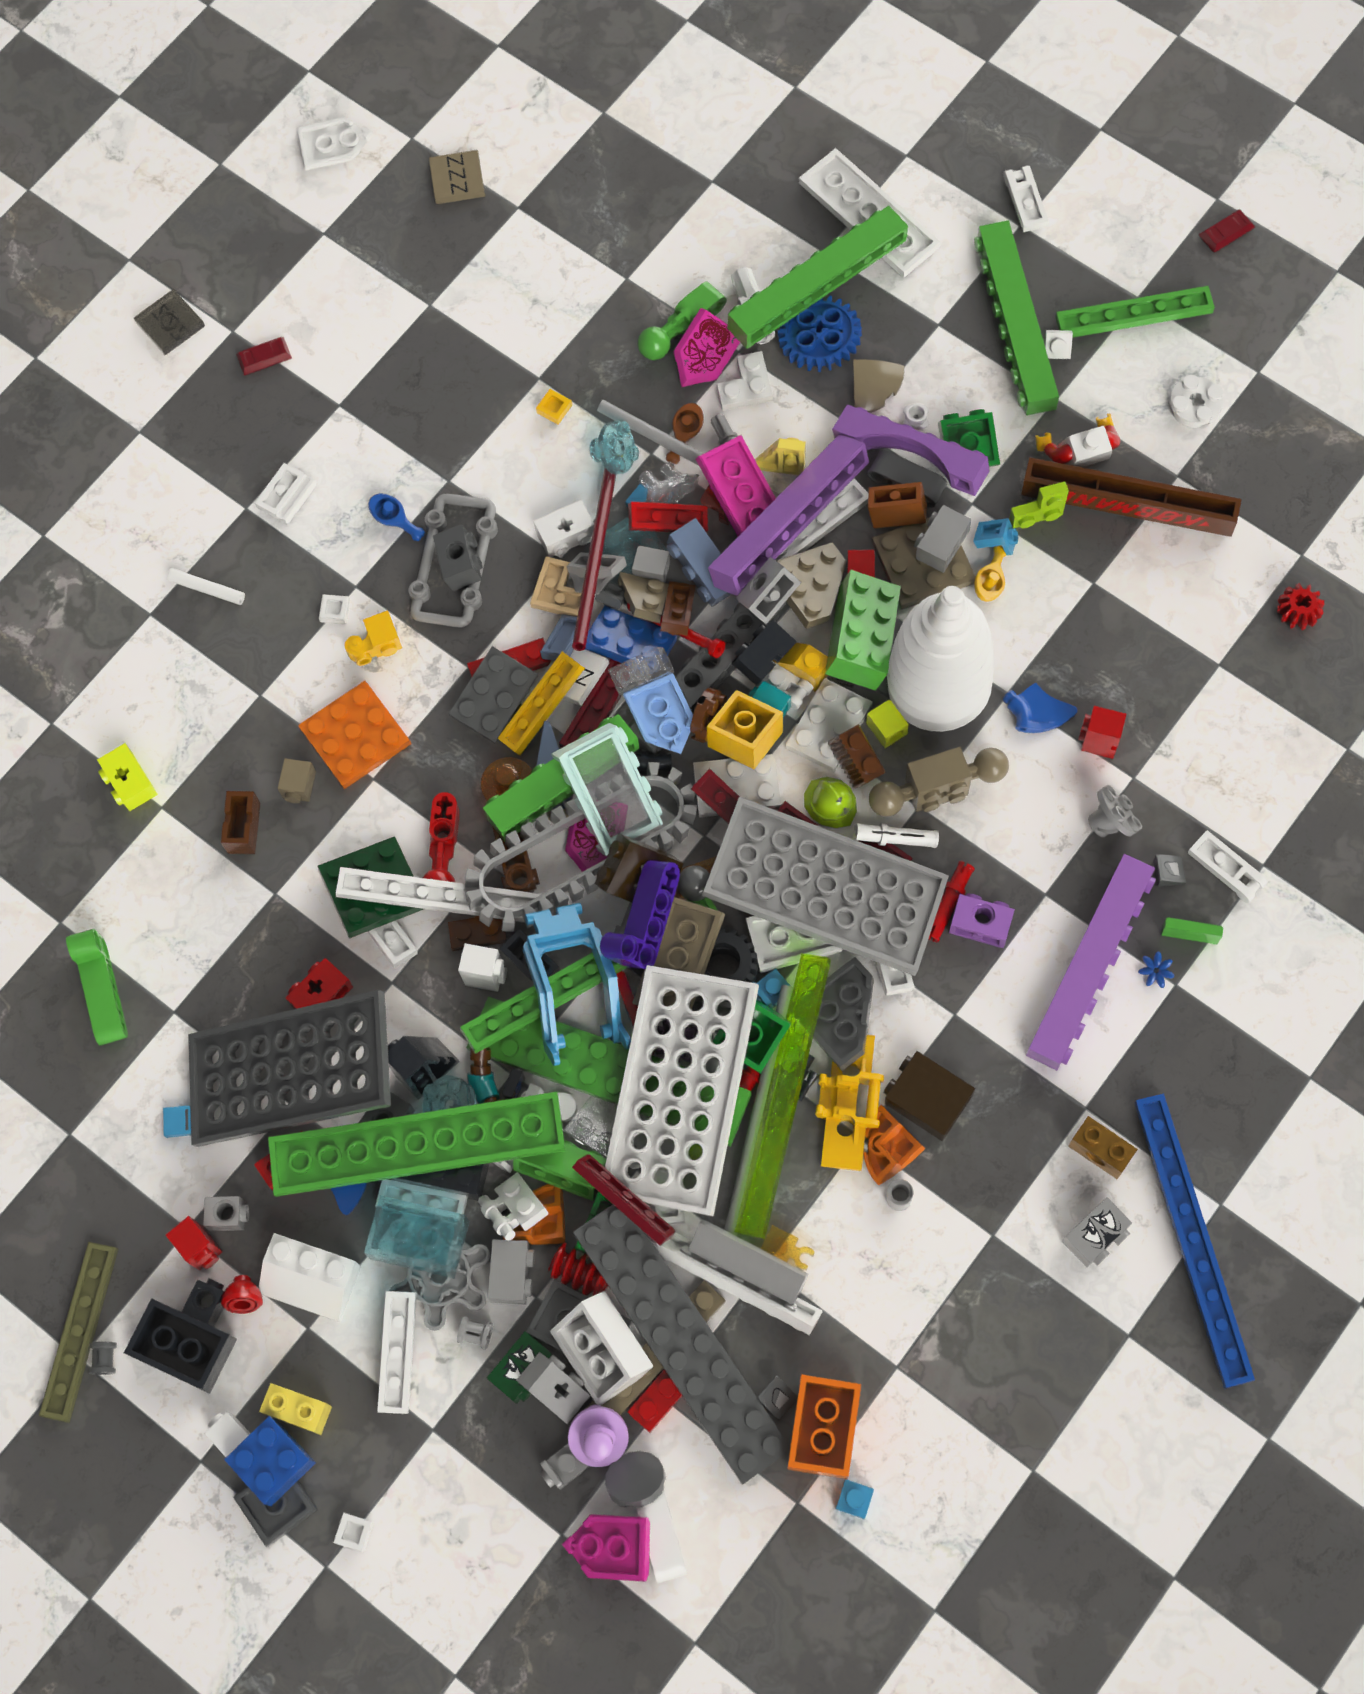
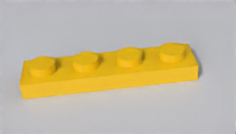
M562 651L499 735L498 739L515 753L521 755L543 726L544 721L549 718L585 668Z

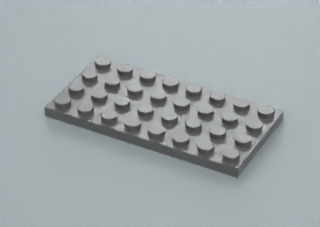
M739 797L702 896L915 976L918 972L949 875Z

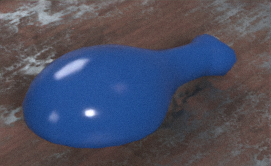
M381 493L375 494L369 499V511L379 523L405 530L414 541L421 540L425 535V531L422 528L416 527L408 521L403 505L395 497Z

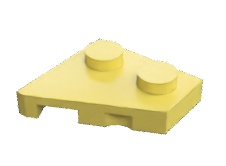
M779 438L761 453L755 461L761 471L799 476L805 470L806 442L796 438Z

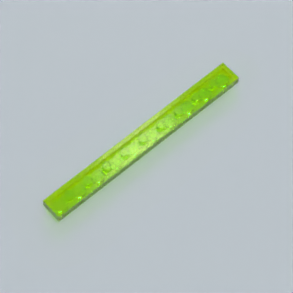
M801 953L786 1019L791 1025L779 1044L734 1231L740 1235L764 1240L766 1238L831 960L828 957Z

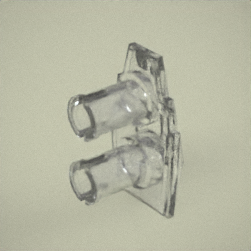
M668 462L660 468L659 473L665 480L659 481L650 470H647L639 476L638 481L647 490L646 502L675 504L684 498L686 494L697 488L699 474L682 475L671 462Z

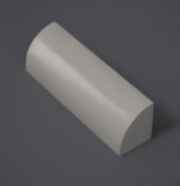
M704 1219L700 1221L688 1251L792 1305L802 1292L808 1278V1273Z

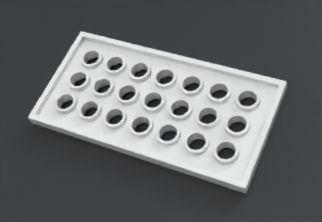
M646 966L605 1168L644 1203L714 1216L759 989L758 984ZM669 991H674L676 994L675 1003L672 1006H665L663 1003L664 995ZM695 996H702L704 1000L703 1007L698 1011H692L690 1008L691 1000ZM722 1001H729L731 1003L730 1013L726 1016H720L717 1010L718 1005ZM664 1019L669 1020L671 1025L669 1032L660 1035L657 1031L658 1023ZM695 1024L698 1028V1034L694 1039L687 1040L684 1031L688 1025ZM717 1029H723L726 1038L723 1043L715 1045L712 1041V1034ZM656 1048H662L665 1052V1057L660 1063H654L651 1059L652 1052ZM683 1053H690L692 1056V1063L687 1068L679 1066V1057ZM714 1057L718 1058L720 1062L718 1071L708 1073L706 1069L707 1061ZM656 1076L659 1080V1086L655 1091L648 1092L645 1086L648 1078ZM683 1081L686 1084V1092L683 1096L676 1097L673 1094V1086L677 1082ZM706 1086H711L714 1090V1097L709 1102H703L700 1097L702 1089ZM650 1105L653 1109V1115L649 1120L643 1121L640 1118V1110L643 1106ZM672 1110H678L681 1115L679 1123L675 1126H670L667 1122V1116ZM700 1115H705L708 1118V1126L703 1131H697L694 1125L696 1118ZM644 1133L647 1137V1144L643 1149L637 1150L634 1146V1139L638 1134ZM666 1139H672L675 1144L674 1151L669 1155H664L661 1150V1145ZM694 1144L701 1145L703 1150L702 1156L697 1160H692L689 1157V1149ZM638 1162L641 1166V1173L637 1178L632 1179L628 1175V1168L632 1163ZM665 1167L669 1172V1178L665 1183L659 1184L655 1179V1174L658 1169ZM693 1173L697 1178V1183L694 1188L687 1190L683 1185V1178L686 1174Z

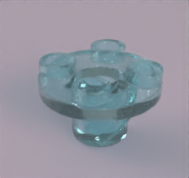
M613 421L606 423L600 431L599 438H594L589 446L591 458L597 463H602L612 474L628 472L633 462L639 457V450L634 444L630 426L627 422Z

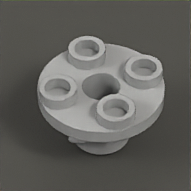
M1106 785L1097 792L1098 810L1088 817L1089 825L1094 833L1100 837H1106L1109 834L1120 831L1124 835L1131 837L1142 829L1140 821L1130 810L1133 808V805L1126 795L1122 794L1119 796L1110 785Z

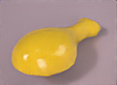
M1002 545L994 546V555L991 563L982 567L975 577V593L980 600L985 602L998 598L1005 587V577L1001 563L1006 553Z

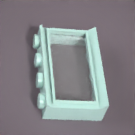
M611 723L551 753L553 759L560 763L564 771L562 776L565 782L571 786L576 796L574 801L577 807L584 812L588 821L586 826L589 832L595 835L597 839V850L605 856L609 854L610 845L615 841L618 833L635 839L649 830L663 825L660 818L663 815L662 810L656 800L652 801L648 793L651 791L650 784L644 776L641 777L637 769L640 766L639 761L632 751L629 752L625 744L628 742V738L624 730Z

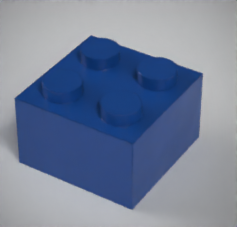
M268 1416L224 1459L260 1501L268 1506H272L316 1463L281 1423L271 1416Z

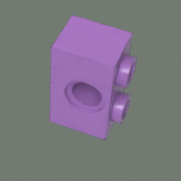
M960 894L949 933L1004 949L1015 909L1009 908V905L1004 902L994 901L991 903L984 901L975 894ZM984 914L988 916L990 921L988 923H980L976 920L975 916Z

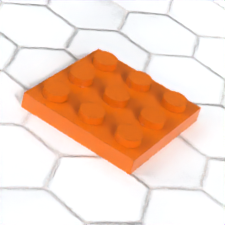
M363 681L298 725L344 790L411 745L407 735L366 681Z

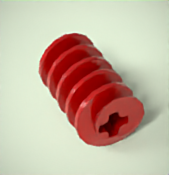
M564 1242L558 1248L550 1263L548 1272L552 1269L551 1278L556 1280L562 1275V1284L567 1285L572 1281V1289L578 1290L583 1286L582 1294L588 1296L592 1291L593 1296L603 1291L606 1292L608 1285L592 1262L590 1264L586 1263L587 1254L584 1253L577 1259V1249L573 1248L569 1253H566L567 1243Z

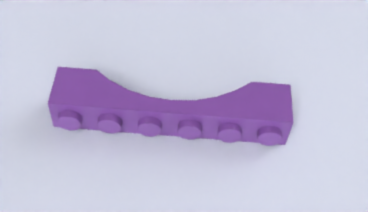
M846 405L832 428L834 439L839 434L864 442L866 450L891 448L915 453L938 467L952 488L973 496L977 494L990 471L988 457L980 451L968 450L956 442L941 440L934 434L917 431L907 424H898L886 416L871 414L861 407L855 408Z

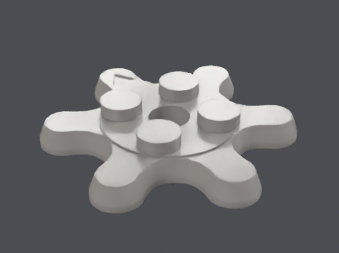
M442 1220L434 1225L433 1239L426 1247H417L408 1240H400L394 1245V1257L406 1265L408 1274L404 1281L393 1285L389 1290L416 1292V1300L422 1302L425 1307L424 1324L433 1331L439 1330L445 1325L446 1310L454 1303H462L472 1311H477L484 1307L486 1296L482 1290L473 1286L471 1275L476 1268L484 1266L490 1259V1251L481 1244L474 1245L468 1250L458 1249L453 1242L455 1233L453 1224ZM437 1268H444L448 1271V1277L444 1283H435L432 1280V1274Z

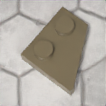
M620 572L618 584L623 585L625 589L624 597L626 602L630 604L633 617L660 623L669 584L656 579L651 580Z

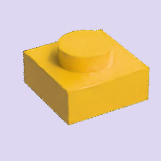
M549 389L536 407V412L559 425L572 407V400Z

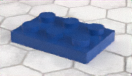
M604 605L589 629L585 649L656 676L676 643L678 635H671L668 632L660 631L661 626Z

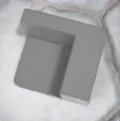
M638 546L632 566V574L665 583L670 567L669 551Z

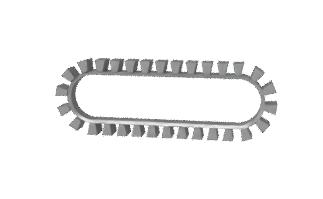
M648 762L647 776L644 777L650 786L660 787L673 796L677 803L678 814L669 825L641 839L640 842L657 849L660 848V850L666 852L672 848L674 841L669 834L672 833L679 843L688 836L690 826L681 821L694 824L697 805L684 804L693 802L695 793L691 790L693 787L691 783L680 790L678 789L677 785L680 783L682 772L672 767L666 779L657 776L660 763ZM626 771L624 780L620 773L611 778L609 787L606 781L596 786L595 797L592 790H588L597 811L635 791ZM574 799L566 802L565 813L562 806L551 810L550 821L554 825L551 826L547 814H544L536 819L535 829L539 833H535L532 823L529 822L521 827L520 837L524 840L523 842L520 841L515 830L506 835L505 845L509 848L505 851L500 838L490 844V853L493 855L492 859L487 856L483 849L474 855L473 865L479 868L481 873L467 868L465 887H479V889L467 891L466 901L470 910L482 903L484 904L485 908L480 911L479 921L489 927L495 915L504 917L502 931L514 932L515 917L522 916L526 924L525 914L536 912L534 909L537 907L539 911L550 909L553 915L554 906L550 902L552 899L556 908L568 905L569 897L564 893L568 891L572 903L583 898L584 888L580 885L582 882L587 895L598 890V886L594 884L597 879L595 875H597L605 860L524 905L515 908H506L495 904L489 899L484 890V879L493 868L586 818L584 812L577 807ZM526 924V927H527V928L533 926V924H531V925H527V924Z

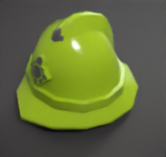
M823 777L811 780L804 793V807L813 820L831 828L851 826L857 813L856 797L852 789L841 779Z

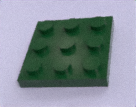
M395 836L317 866L348 938L424 910L422 908L336 897L340 867L414 877Z

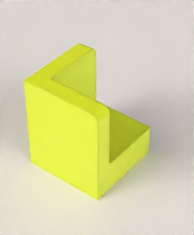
M887 700L867 713L866 723L884 748H887L908 734L909 724L891 700Z

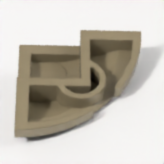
M853 359L854 407L864 408L869 413L884 407L885 400L892 393L893 396H896L903 382L905 366L887 361Z

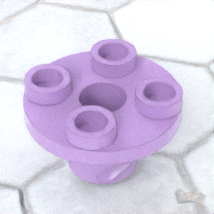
M592 1405L581 1411L573 1419L569 1427L568 1443L570 1450L580 1462L588 1466L604 1467L616 1462L624 1454L628 1445V1428L624 1419L616 1411L600 1405Z

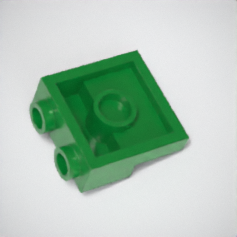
M985 409L970 411L969 416L959 417V413L944 415L943 420L938 422L941 440L956 442L968 450L982 452L988 457L989 467L1000 465L992 412L985 413Z

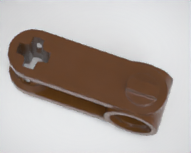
M492 826L495 840L500 839V835ZM520 832L517 833L520 841L523 842L524 840L520 837ZM501 838L502 843H503L504 848H505V851H506V850H508L509 848L505 845V842H504L503 839ZM527 850L502 863L504 877H501L504 889L530 893L537 889L536 885L540 884L536 868L532 869ZM519 877L527 878L526 882L521 885L514 884V881Z

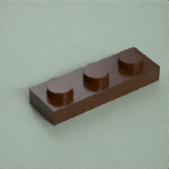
M669 581L660 631L668 632L671 635H688L696 585Z

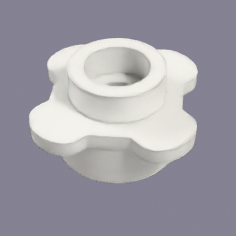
M914 403L904 407L905 420L903 424L910 425L911 427H920L921 429H926L929 426V421L927 420L929 408L927 406Z

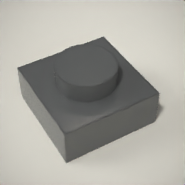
M610 580L602 591L595 596V600L602 602L605 606L614 607L619 610L625 601V589L623 585Z

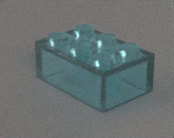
M380 1195L364 1253L371 1260L455 1279L470 1221L464 1214Z

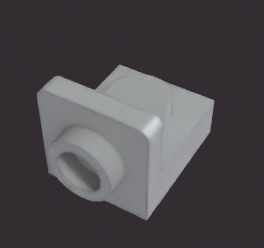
M568 1443L547 1461L544 1460L540 1463L544 1469L540 1474L550 1488L556 1485L561 1490L589 1466L580 1462L573 1455Z

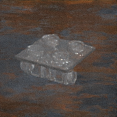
M590 1096L563 1131L570 1135L569 1139H574L582 1145L584 1144L583 1147L585 1149L589 1147L591 1151H596L604 1158H607L617 1106L600 1098Z

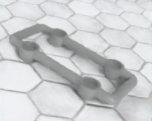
M442 494L436 498L433 509L425 516L428 534L417 580L412 582L408 588L412 600L410 614L418 622L460 628L471 623L474 611L482 605V596L479 591L481 581L470 584L468 588L462 591L460 595L464 608L462 617L422 612V603L427 602L431 596L427 581L435 550L433 535L446 528L447 521L443 513L445 504L486 509L484 517L480 518L476 523L477 534L480 537L476 554L480 557L484 568L489 541L498 533L497 523L494 520L496 506L491 500L485 498ZM483 568L480 569L481 577L483 573Z

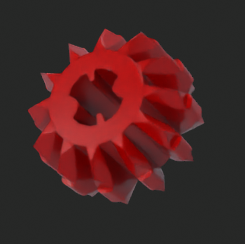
M1300 583L1296 584L1294 589L1288 586L1284 594L1280 595L1278 599V604L1280 605L1277 607V613L1282 614L1281 623L1289 621L1291 622V629L1295 625H1299L1301 630L1306 629L1307 625L1315 626L1318 621L1317 619L1321 618L1324 613L1322 609L1325 604L1324 600L1318 599L1320 591L1312 592L1311 584L1305 589L1302 588Z

